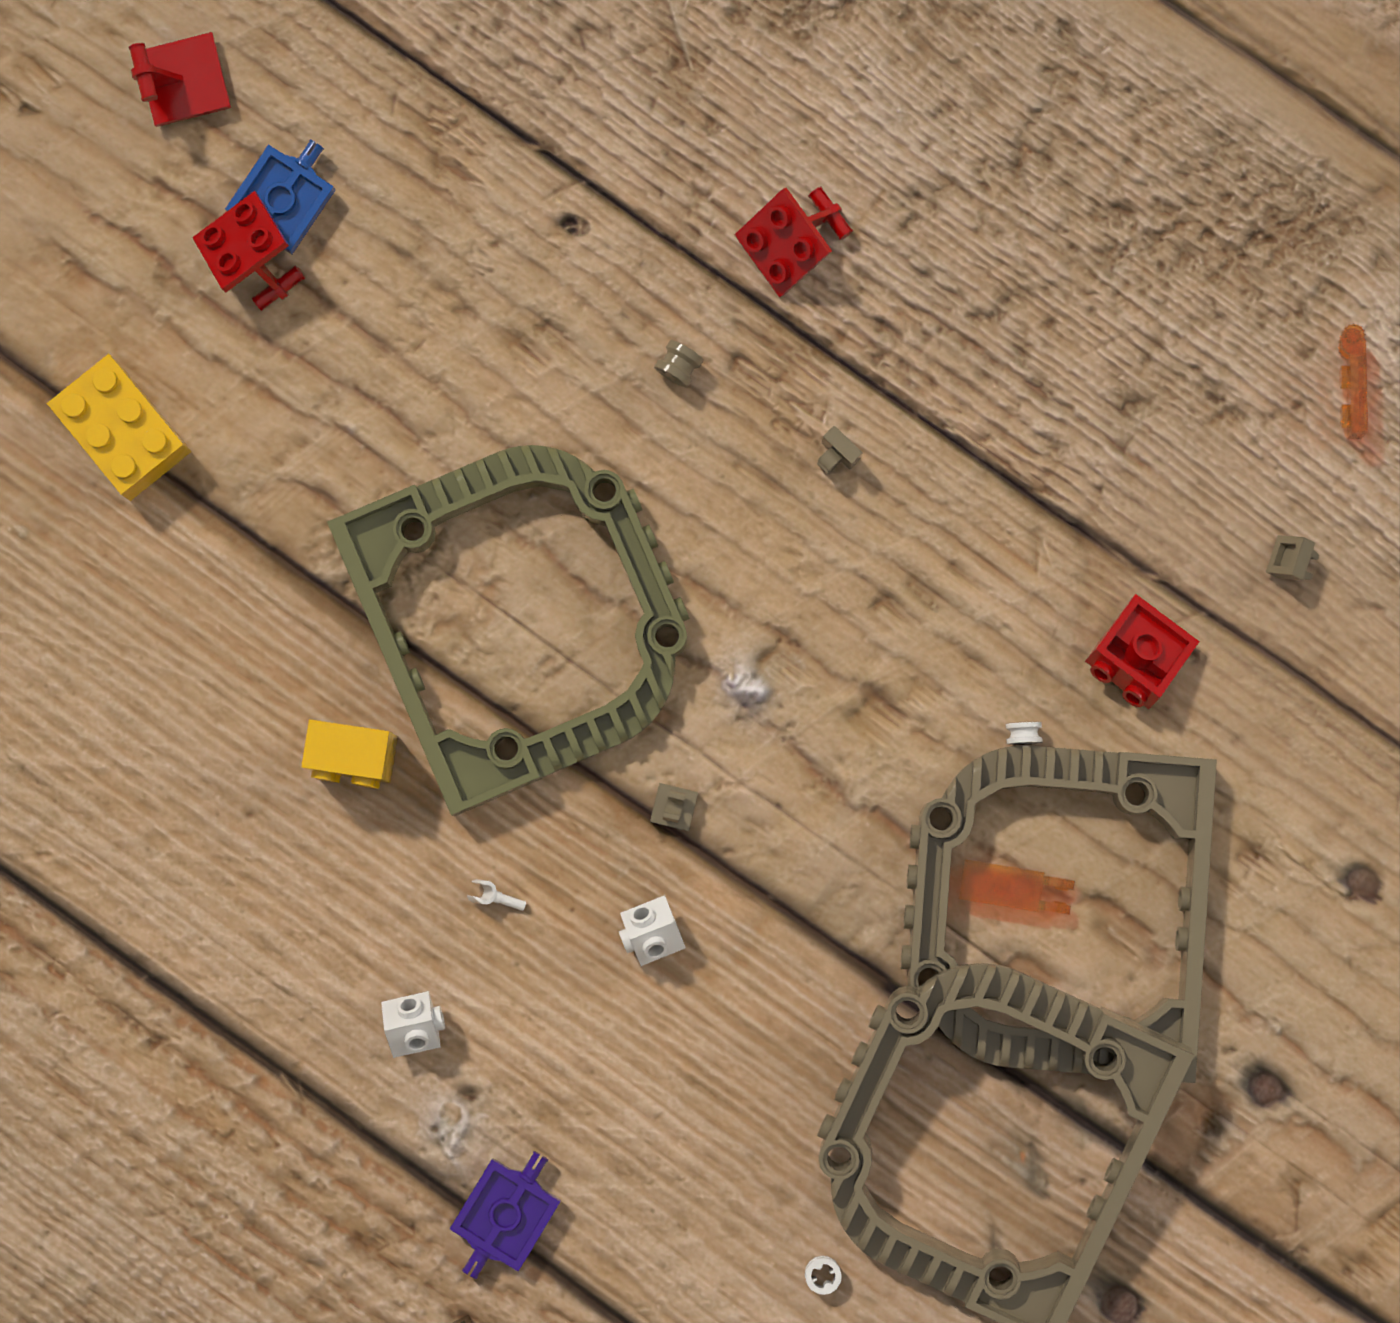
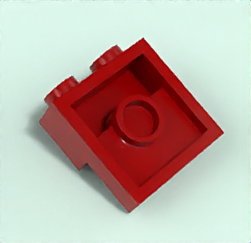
M1135 594L1100 639L1085 662L1091 666L1090 672L1097 680L1103 683L1113 682L1123 690V698L1130 705L1135 707L1145 706L1147 709H1150L1161 698L1200 641Z

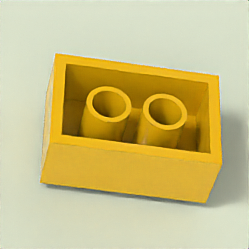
M109 353L46 403L117 491L129 501H132L192 452L119 362Z

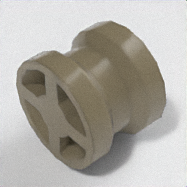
M670 340L666 346L667 354L664 359L657 361L654 369L672 382L688 388L691 383V373L694 369L700 368L704 359L685 345Z

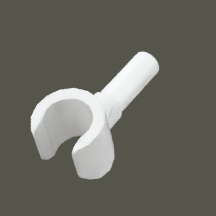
M477 879L472 881L482 885L484 892L481 898L467 895L469 901L485 905L494 902L521 911L524 910L525 901L502 894V892L496 890L492 882Z

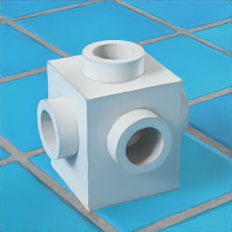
M665 895L620 913L625 929L618 931L627 954L635 951L641 966L686 948Z
M429 991L381 1002L384 1032L393 1058L441 1047L439 1031L445 1029L441 1006H433Z

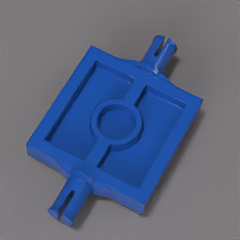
M310 139L299 158L284 155L268 144L225 208L226 212L253 191H256L289 245L284 250L293 255L336 191L334 186L318 177L312 169V165L324 148Z

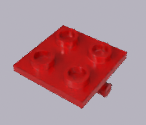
M212 32L150 48H145V43H135L128 47L134 66L131 69L132 78L138 82L141 100L149 102L155 127L231 108Z
M822 186L816 188L808 195L820 211L819 213L808 217L786 187L778 192L734 234L779 298L791 290L832 252L816 227L828 222L839 237V240H843L853 232V229L850 228L840 214L842 208L838 203H832Z
M253 191L192 237L225 293L253 272H256L269 284L268 287L252 297L253 302L261 311L278 298L284 300L289 296L288 291L306 279L296 265L280 278H276L264 265L289 245L256 191Z

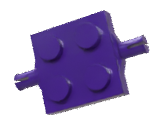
M533 1151L523 1171L510 1169L492 1158L451 1225L450 1230L466 1239L474 1249L473 1254L462 1269L468 1275L477 1261L478 1263L470 1277L478 1278L488 1258L501 1261L514 1270L519 1271L560 1204L561 1200L544 1190L536 1180L546 1162H548V1159L542 1156L535 1169H533L540 1153Z

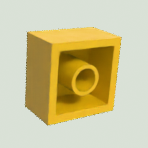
M309 719L301 768L312 771L311 778L316 780L340 783L341 776L351 777V784L379 789L380 782L391 783L398 736L385 730Z

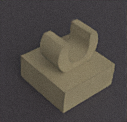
M833 426L823 436L822 444L828 450L818 459L817 465L827 474H830L840 462L851 469L861 459L863 452L837 427Z
M1278 535L1266 573L1277 578L1311 580L1313 574L1306 570L1310 559H1319V554L1313 550L1315 542L1305 537Z
M659 783L650 822L689 831L698 792Z

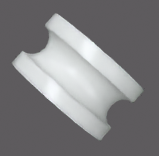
M1042 722L1006 724V729L1011 733L1010 738L1006 739L1007 744L1042 743V737L1038 735L1039 728H1042Z
M818 1256L807 1264L805 1269L806 1283L815 1293L822 1295L830 1294L841 1283L840 1267L834 1259L828 1256ZM823 1264L832 1267L829 1269L830 1274L835 1273L833 1281L826 1280L823 1286L814 1283L817 1281L816 1276L811 1277L813 1269L821 1270Z

